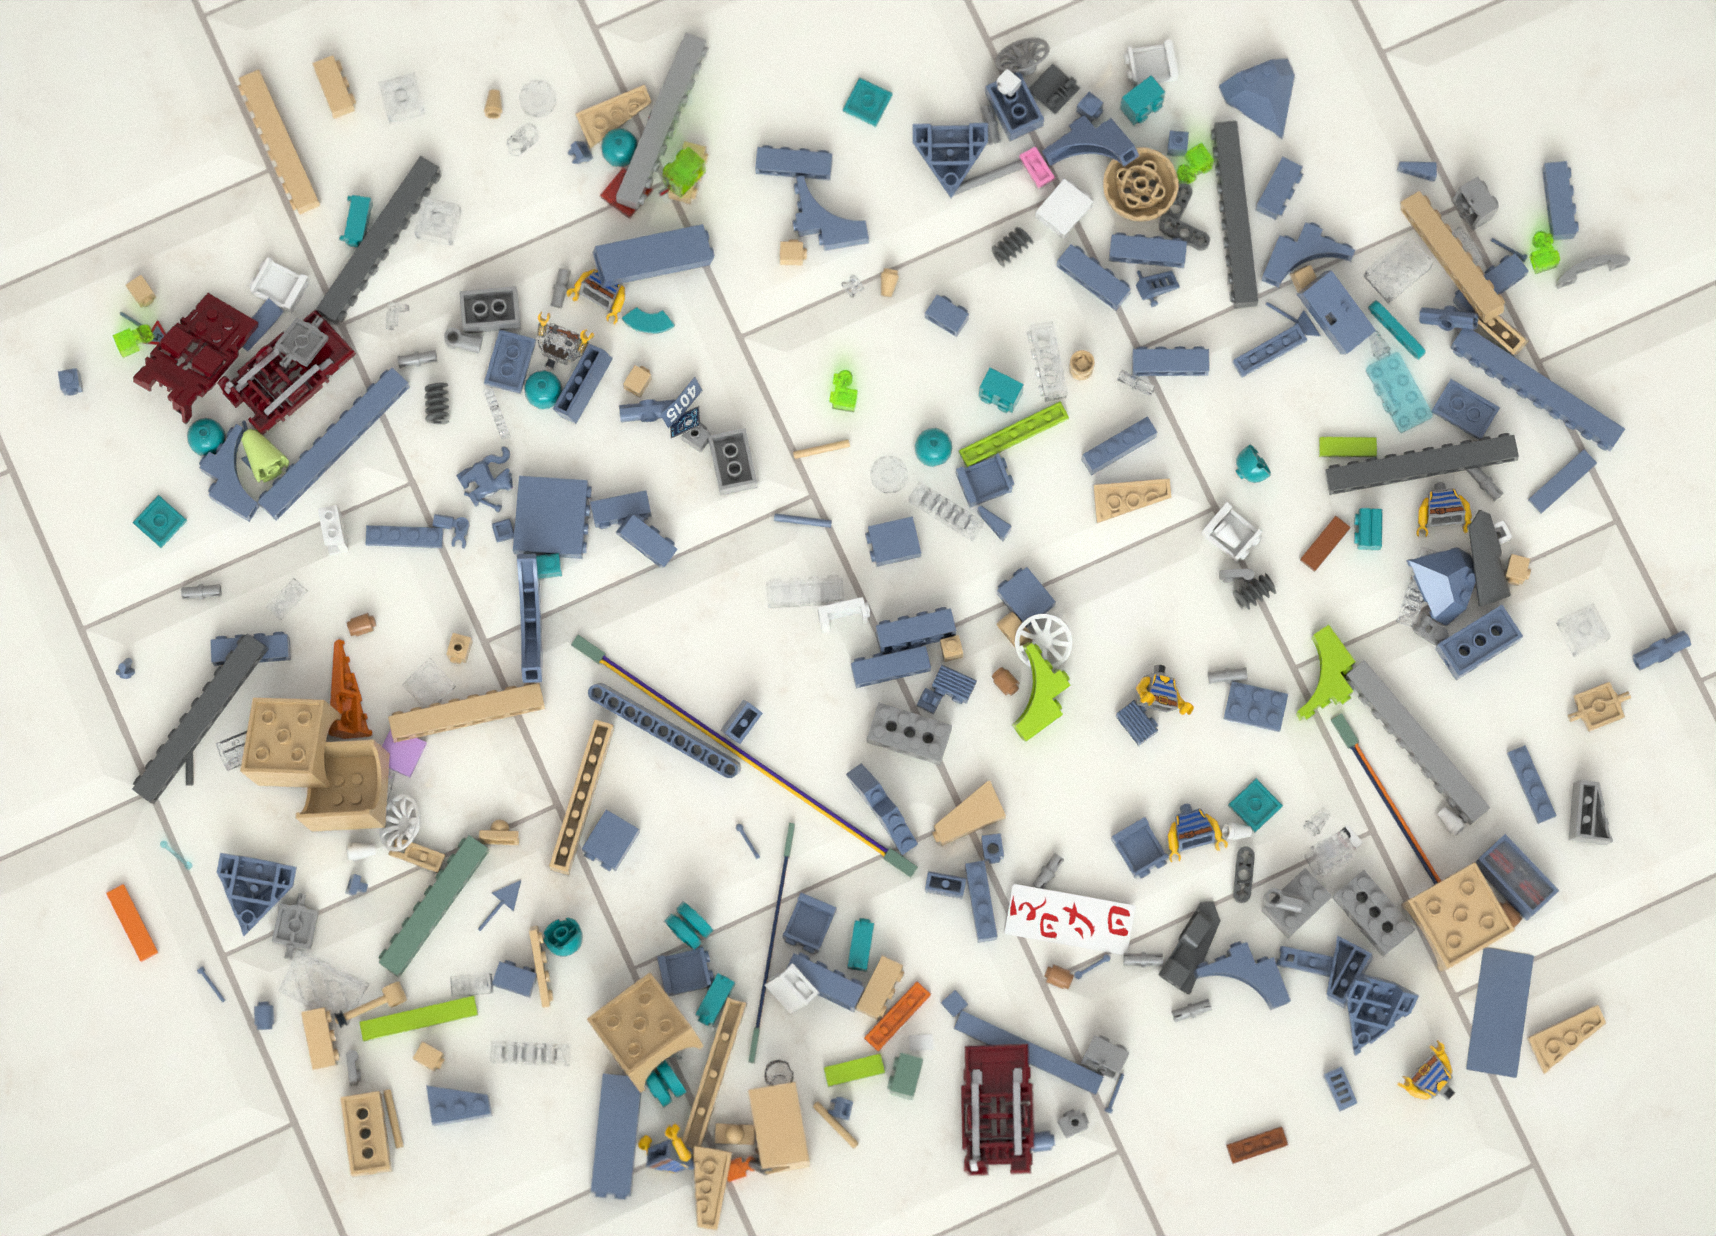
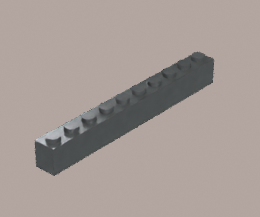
M1237 121L1214 123V127L1211 129V140H1215V147H1213V158H1217L1215 175L1219 176L1220 182L1217 183V193L1221 194L1222 201H1219V210L1223 212L1224 219H1221V228L1226 233V237H1223V245L1228 250V255H1225L1226 267H1230V273L1227 274L1228 285H1232V291L1229 292L1230 303H1234V308L1255 307L1258 304V293Z
M422 156L418 158L317 306L316 310L322 317L335 325L345 320L347 310L350 306L353 307L360 291L366 289L370 276H374L377 273L381 260L384 261L387 258L388 250L398 242L402 229L405 230L408 227L409 219L419 211L420 203L423 199H427L432 185L437 184L440 180L441 170L439 166Z
M1503 433L1498 435L1497 438L1491 439L1490 436L1480 438L1476 442L1465 440L1460 442L1459 445L1453 446L1452 443L1442 445V448L1438 449L1427 447L1422 449L1423 451L1416 453L1415 450H1411L1399 456L1389 454L1383 459L1373 457L1361 463L1351 461L1345 466H1340L1339 464L1330 465L1329 469H1325L1329 495L1518 461L1519 454L1515 435Z
M247 633L239 638L237 641L238 646L234 651L231 650L225 658V664L216 669L214 672L215 677L211 682L205 684L202 689V695L194 699L191 704V710L188 714H183L177 729L174 728L169 733L168 741L157 749V756L146 764V771L133 782L134 787L132 790L149 803H156L269 648L252 635Z

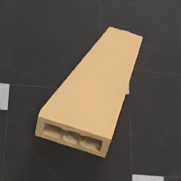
M991 781L982 785L934 825L935 831L932 834L936 843L940 842L941 846L1006 818Z

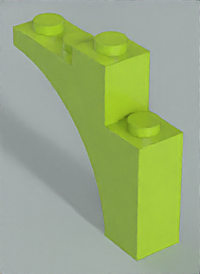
M1329 624L1311 638L1319 655L1320 676L1313 696L1296 713L1299 720L1303 718L1308 720L1316 714V709L1319 707L1324 709L1332 703L1331 699L1335 705L1340 702L1343 705L1351 699L1350 695L1353 693L1352 688L1344 679L1342 673L1346 675L1354 669L1352 666L1356 661Z
M1027 642L1022 647L1031 665L1032 691L1025 710L1012 724L1023 741H1028L1063 715L1061 712L1062 706L1053 698L1071 686L1068 682L1070 678L1067 673L1059 669L1051 671L1053 669L1051 663L1047 659L1044 660L1040 655L1042 651L1036 643L1033 645L1031 642Z

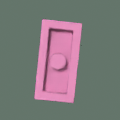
M1036 146L1019 155L1020 160L1038 189L1055 180L1054 175Z

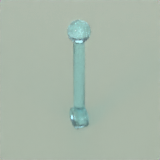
M166 841L160 842V846L166 848L180 860L186 869L192 868V863L184 860L168 846Z

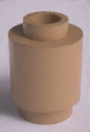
M369 613L351 618V621L347 622L350 635H356L357 637L374 631V627L377 626L374 616H370Z
M1001 667L991 676L994 679L995 685L1005 696L1008 694L1012 696L1019 690V681L1008 669L1005 670Z
M1500 902L1499 904L1513 928H1515L1523 918L1508 902L1504 904Z
M1053 964L1052 967L1048 966L1044 977L1047 978V983L1061 989H1069L1074 975L1070 973L1071 971Z

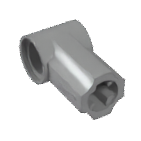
M449 328L444 335L445 344L451 349L459 348L475 353L480 351L482 336L462 332L456 328ZM456 335L458 340L451 342L448 340V337Z
M1272 888L1264 895L1263 901L1269 908H1279L1301 913L1304 896ZM1269 894H1276L1278 901L1276 903L1271 902Z

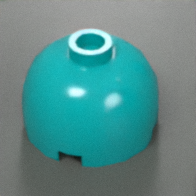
M612 129L602 139V156L612 166H627L630 164L638 146L637 139L627 129Z
M545 370L536 371L526 380L524 387L525 397L532 406L539 409H549L556 404L561 395L562 384L552 372Z
M201 418L193 422L189 427L187 440L192 451L196 454L207 456L211 452L215 455L217 454L218 446L221 443L224 444L226 435L224 429L217 421L210 418Z
M928 428L922 431L914 445L918 460L930 467L946 463L952 453L951 439L947 433L938 428Z
M1250 444L1238 454L1236 458L1238 469L1235 471L1241 479L1245 478L1251 483H1259L1270 477L1271 471L1265 460L1257 454L1256 448Z
M575 919L555 920L544 930L543 934L545 937L543 942L552 954L567 957L574 954L581 947L583 934Z

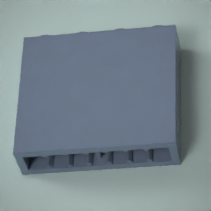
M519 476L513 553L517 555L536 554V556H550V554L559 553V556L562 558L583 559V553H587V542H584V536L588 535L589 530L586 516H590V505H587V500L591 498L592 486H589L588 480Z

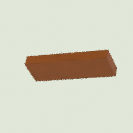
M1335 516L1300 561L1315 572L1351 527Z
M1281 1126L1228 1144L1226 1148L1232 1164L1288 1146V1142Z

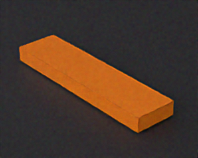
M122 884L107 892L106 894L139 960L143 962L158 954L159 952L125 885Z
M917 981L864 1039L879 1052L931 996V993Z

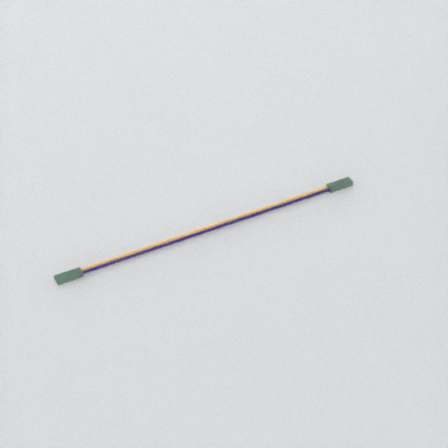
M577 635L571 646L597 664L602 663L873 848L883 856L885 861L910 878L913 876L918 868L915 864L893 849H886L608 659L605 656V652L580 635Z

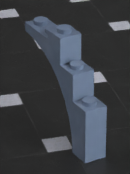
M518 554L523 683L542 682L541 592L536 554Z

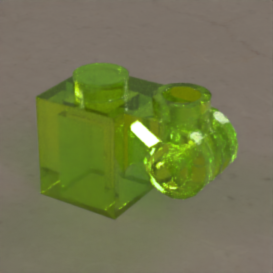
M1202 142L1186 152L1185 159L1190 166L1186 164L1180 165L1177 169V177L1180 181L1190 184L1197 179L1196 175L1206 174L1212 170L1214 159Z
M1538 231L1532 238L1533 246L1540 248V250L1531 252L1529 256L1535 275L1557 268L1560 255L1557 250H1554L1552 245L1554 240L1551 233L1547 234L1544 231Z
M140 325L132 331L128 328L112 335L123 358L140 351L139 343L148 344L154 339L150 325Z
M842 370L838 374L834 373L832 384L836 386L835 391H831L829 403H832V409L855 413L858 390L846 387L852 384V373L848 370Z

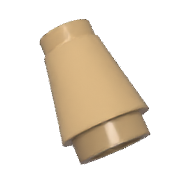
M489 90L484 108L485 116L488 118L497 119L502 114L499 90Z
M883 269V273H881L882 296L892 297L899 279L897 270Z

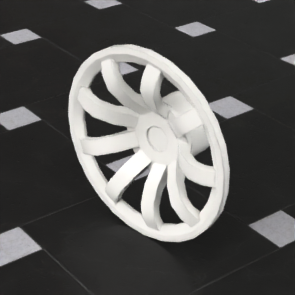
M1033 615L1023 621L1016 632V652L1020 659L1029 667H1031L1029 659L1022 653L1024 650L1023 645L1020 646V635L1032 639L1031 643L1033 645L1036 643L1039 646L1044 660H1048L1047 651H1050L1059 660L1051 664L1053 669L1063 664L1070 655L1072 634L1066 623L1054 615ZM1047 618L1044 629L1039 628L1036 619ZM1052 620L1061 625L1054 632L1049 630ZM1031 622L1036 633L1026 632L1023 630L1024 627ZM1063 631L1066 632L1068 641L1055 639V636ZM1054 645L1067 647L1063 657L1056 651Z
M397 795L387 804L386 820L395 823L396 826L385 829L379 828V834L382 844L388 850L396 852L405 849L413 841L420 829L419 806L416 800L409 795ZM401 800V811L396 807V802ZM406 800H409L412 804L406 810L405 803ZM390 808L398 817V819L387 815ZM414 808L416 811V817L411 816V811ZM390 832H395L389 837L387 841L385 835ZM406 835L409 840L402 845V839ZM397 838V847H394L392 842Z

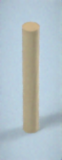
M849 439L794 451L793 455L794 459L847 448L850 447Z
M385 1090L383 1094L396 1149L402 1148L404 1145L391 1090Z
M819 1102L813 1105V1108L853 1149L859 1144Z

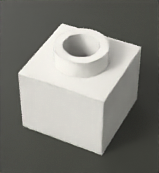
M1006 69L997 79V89L1002 94H1008L1011 97L1021 86V80Z
M1504 520L1494 524L1496 533L1500 535V539H1498L1500 545L1510 541L1512 536Z

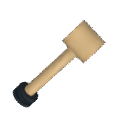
M400 982L384 987L382 989L384 995L344 1014L342 1011H339L340 1013L338 1014L334 1013L335 1022L341 1028L344 1024L348 1025L347 1020L382 1004L388 1003L389 1007L392 1008L407 1001V997Z

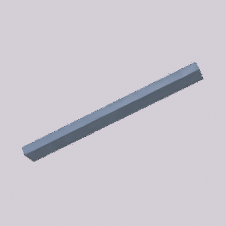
M962 1011L955 1024V1030L987 1045L1028 1044L1030 1065L1094 1095L1097 1094L1104 1078L1100 1074L967 1012Z

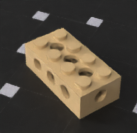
M377 1091L340 1097L351 1176L358 1177L392 1171L382 1093ZM367 1110V1118L361 1120L359 1118L360 1112ZM369 1129L371 1131L370 1137L363 1139L362 1132ZM373 1149V1156L366 1159L364 1156L365 1151Z

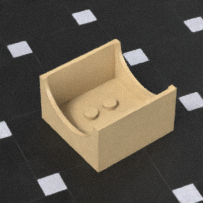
M253 698L240 772L258 786L330 788V782L326 776L324 765L325 742L331 724L335 720H341L342 715L325 700Z
M375 740L325 742L324 765L326 776L330 782V788H308L305 806L301 813H296V819L311 831L385 828L390 753Z
M1476 863L1464 867L1401 904L1403 909L1413 917L1426 937L1436 957L1437 967L1440 972L1453 967L1515 931Z
M648 973L587 1018V1021L640 1093L645 1090L644 1084L649 1074L667 1057L685 1048L696 1047L700 1050L704 1047L691 1025L651 973Z
M791 1082L748 1090L762 1169L772 1168V1171H765V1173L768 1175L810 1167L796 1083Z

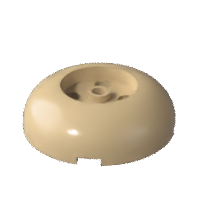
M1138 147L1136 150L1139 157L1126 166L1112 159L1104 174L1103 190L1108 204L1117 214L1128 220L1144 222L1154 220L1170 209L1177 197L1179 181L1173 164L1166 156L1150 148ZM1138 172L1140 176L1134 179L1132 173ZM1150 180L1156 181L1155 187L1149 185ZM1129 188L1132 193H1124V189ZM1146 196L1149 201L1142 202L1141 197Z

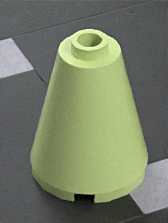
M249 429L243 433L241 441L257 482L260 483V480H263V482L273 480L283 473L281 469L284 466L286 468L289 466L288 458L257 430Z

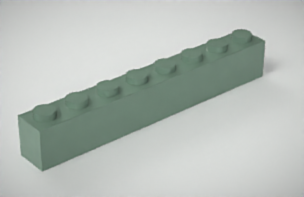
M470 835L467 839L464 837L460 841L457 853L451 854L446 862L448 863L447 867L438 872L435 877L437 881L424 892L425 898L422 902L418 901L416 903L412 916L410 918L407 917L401 925L403 928L400 933L394 934L390 940V943H392L390 947L384 949L379 955L380 961L378 963L400 978L489 853V849Z

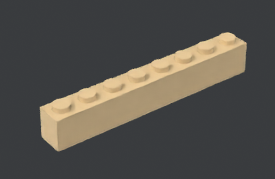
M259 69L238 78L240 81V85H238L239 91L242 96L246 95L248 99L245 104L248 111H253L255 115L252 119L256 128L260 127L262 130L260 137L263 144H268L270 148L267 153L271 161H276L275 171L278 177H283L285 181L282 183L285 193H290L292 197L289 202L293 210L297 209L300 215L319 207V201Z
M1418 191L1401 201V212L1476 313H1478L1482 321L1486 323L1503 313L1505 304L1503 297L1500 294L1497 295L1492 282L1485 279L1480 266H1476L1473 263L1471 254L1468 251H1464L1459 238H1455L1452 235L1450 226L1447 223H1443L1438 210H1434L1431 207L1429 198L1426 195L1423 196Z
M531 682L525 683L524 686L518 688L516 686H509L500 692L497 690L488 691L486 695L482 696L478 694L470 695L464 700L452 699L442 705L441 703H434L424 709L416 707L406 713H403V711L394 712L392 716H388L392 738L394 743L539 711L545 709L540 684Z
M594 720L549 865L552 871L566 875L570 874L614 732L612 724Z

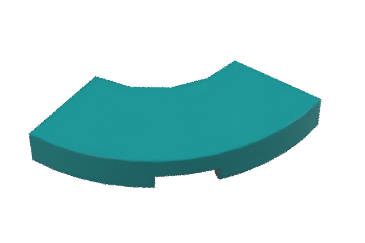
M636 307L622 317L625 324L638 332L658 334L675 327L664 311L648 314Z

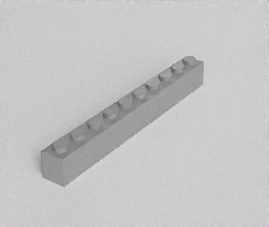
M687 32L685 33L616 195L617 203L638 210L639 206L644 204L647 196L645 192L647 188H651L654 178H652V175L660 167V156L665 155L667 150L666 142L668 139L671 140L673 136L674 123L679 122L681 117L680 109L682 106L685 107L688 96L686 95L688 90L693 89L695 83L693 78L701 70L702 64L700 62L702 57L706 58L709 47H707L706 39Z
M1365 660L1346 675L1347 683L1352 690L1355 689L1359 694V700L1372 709L1370 712L1377 720L1380 719L1384 723L1383 727L1386 732L1395 736L1398 746L1401 749L1405 748L1407 750L1410 760L1414 764H1419L1422 768V774L1435 783L1433 784L1434 788L1440 794L1443 793L1447 797V803L1450 807H1455L1459 811L1458 815L1464 820V823L1468 822L1471 825L1490 809V806Z

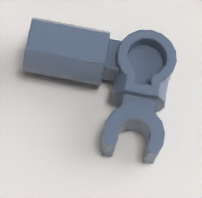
M434 514L433 527L451 530L455 528L454 533L456 536L452 539V547H455L456 541L461 540L462 548L465 549L466 540L464 537L467 535L470 527L469 521L464 517L454 519L452 516Z

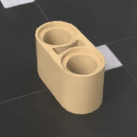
M1011 611L996 624L1015 647L1016 632L1022 622ZM1024 627L1023 630L1030 633V631L1026 627ZM1020 635V646L1025 645L1027 642H1032V639Z

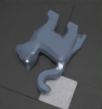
M503 446L501 448L503 452L501 457L493 454L488 455L482 461L475 463L473 467L467 468L456 475L464 489L468 488L469 483L474 481L478 485L468 495L475 507L479 505V500L493 496L499 490L509 491L513 488L512 474L509 473L510 470L508 468L494 478L488 467L490 462L502 464L509 460L510 451L507 447Z

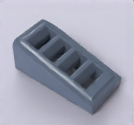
M1400 161L1397 171L1435 182L1437 163Z
M1172 271L1140 278L1136 284L1142 300L1162 295L1180 287Z
M979 506L977 510L979 516L998 538L1004 541L1010 533L1012 526L983 506Z
M1342 1067L1323 1075L1339 1111L1357 1104V1100ZM1340 1075V1079L1331 1081L1330 1078ZM1343 1082L1344 1086L1337 1089L1334 1088V1085ZM1345 1089L1347 1090L1348 1093H1345L1338 1097V1092H1341ZM1350 1096L1351 1100L1341 1104L1340 1100Z

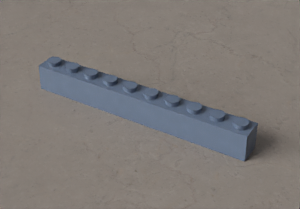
M1463 328L1451 346L1455 355L1465 357L1472 366L1485 370L1486 375L1499 379L1506 388H1512L1517 391L1520 397L1533 401L1534 406L1547 410L1551 417L1564 421L1568 428L1581 432L1582 437L1587 440H1593L1602 450L1611 451L1625 430L1624 427L1472 329Z
M393 368L389 371L385 370L380 375V380L376 384L372 383L367 388V393L363 397H358L353 403L354 406L349 411L345 410L340 415V420L336 424L332 423L327 428V433L323 437H318L313 442V447L309 451L305 450L300 455V460L296 464H291L286 469L287 473L282 478L278 477L273 482V487L269 491L265 490L259 496V505L277 521L410 388L409 383Z

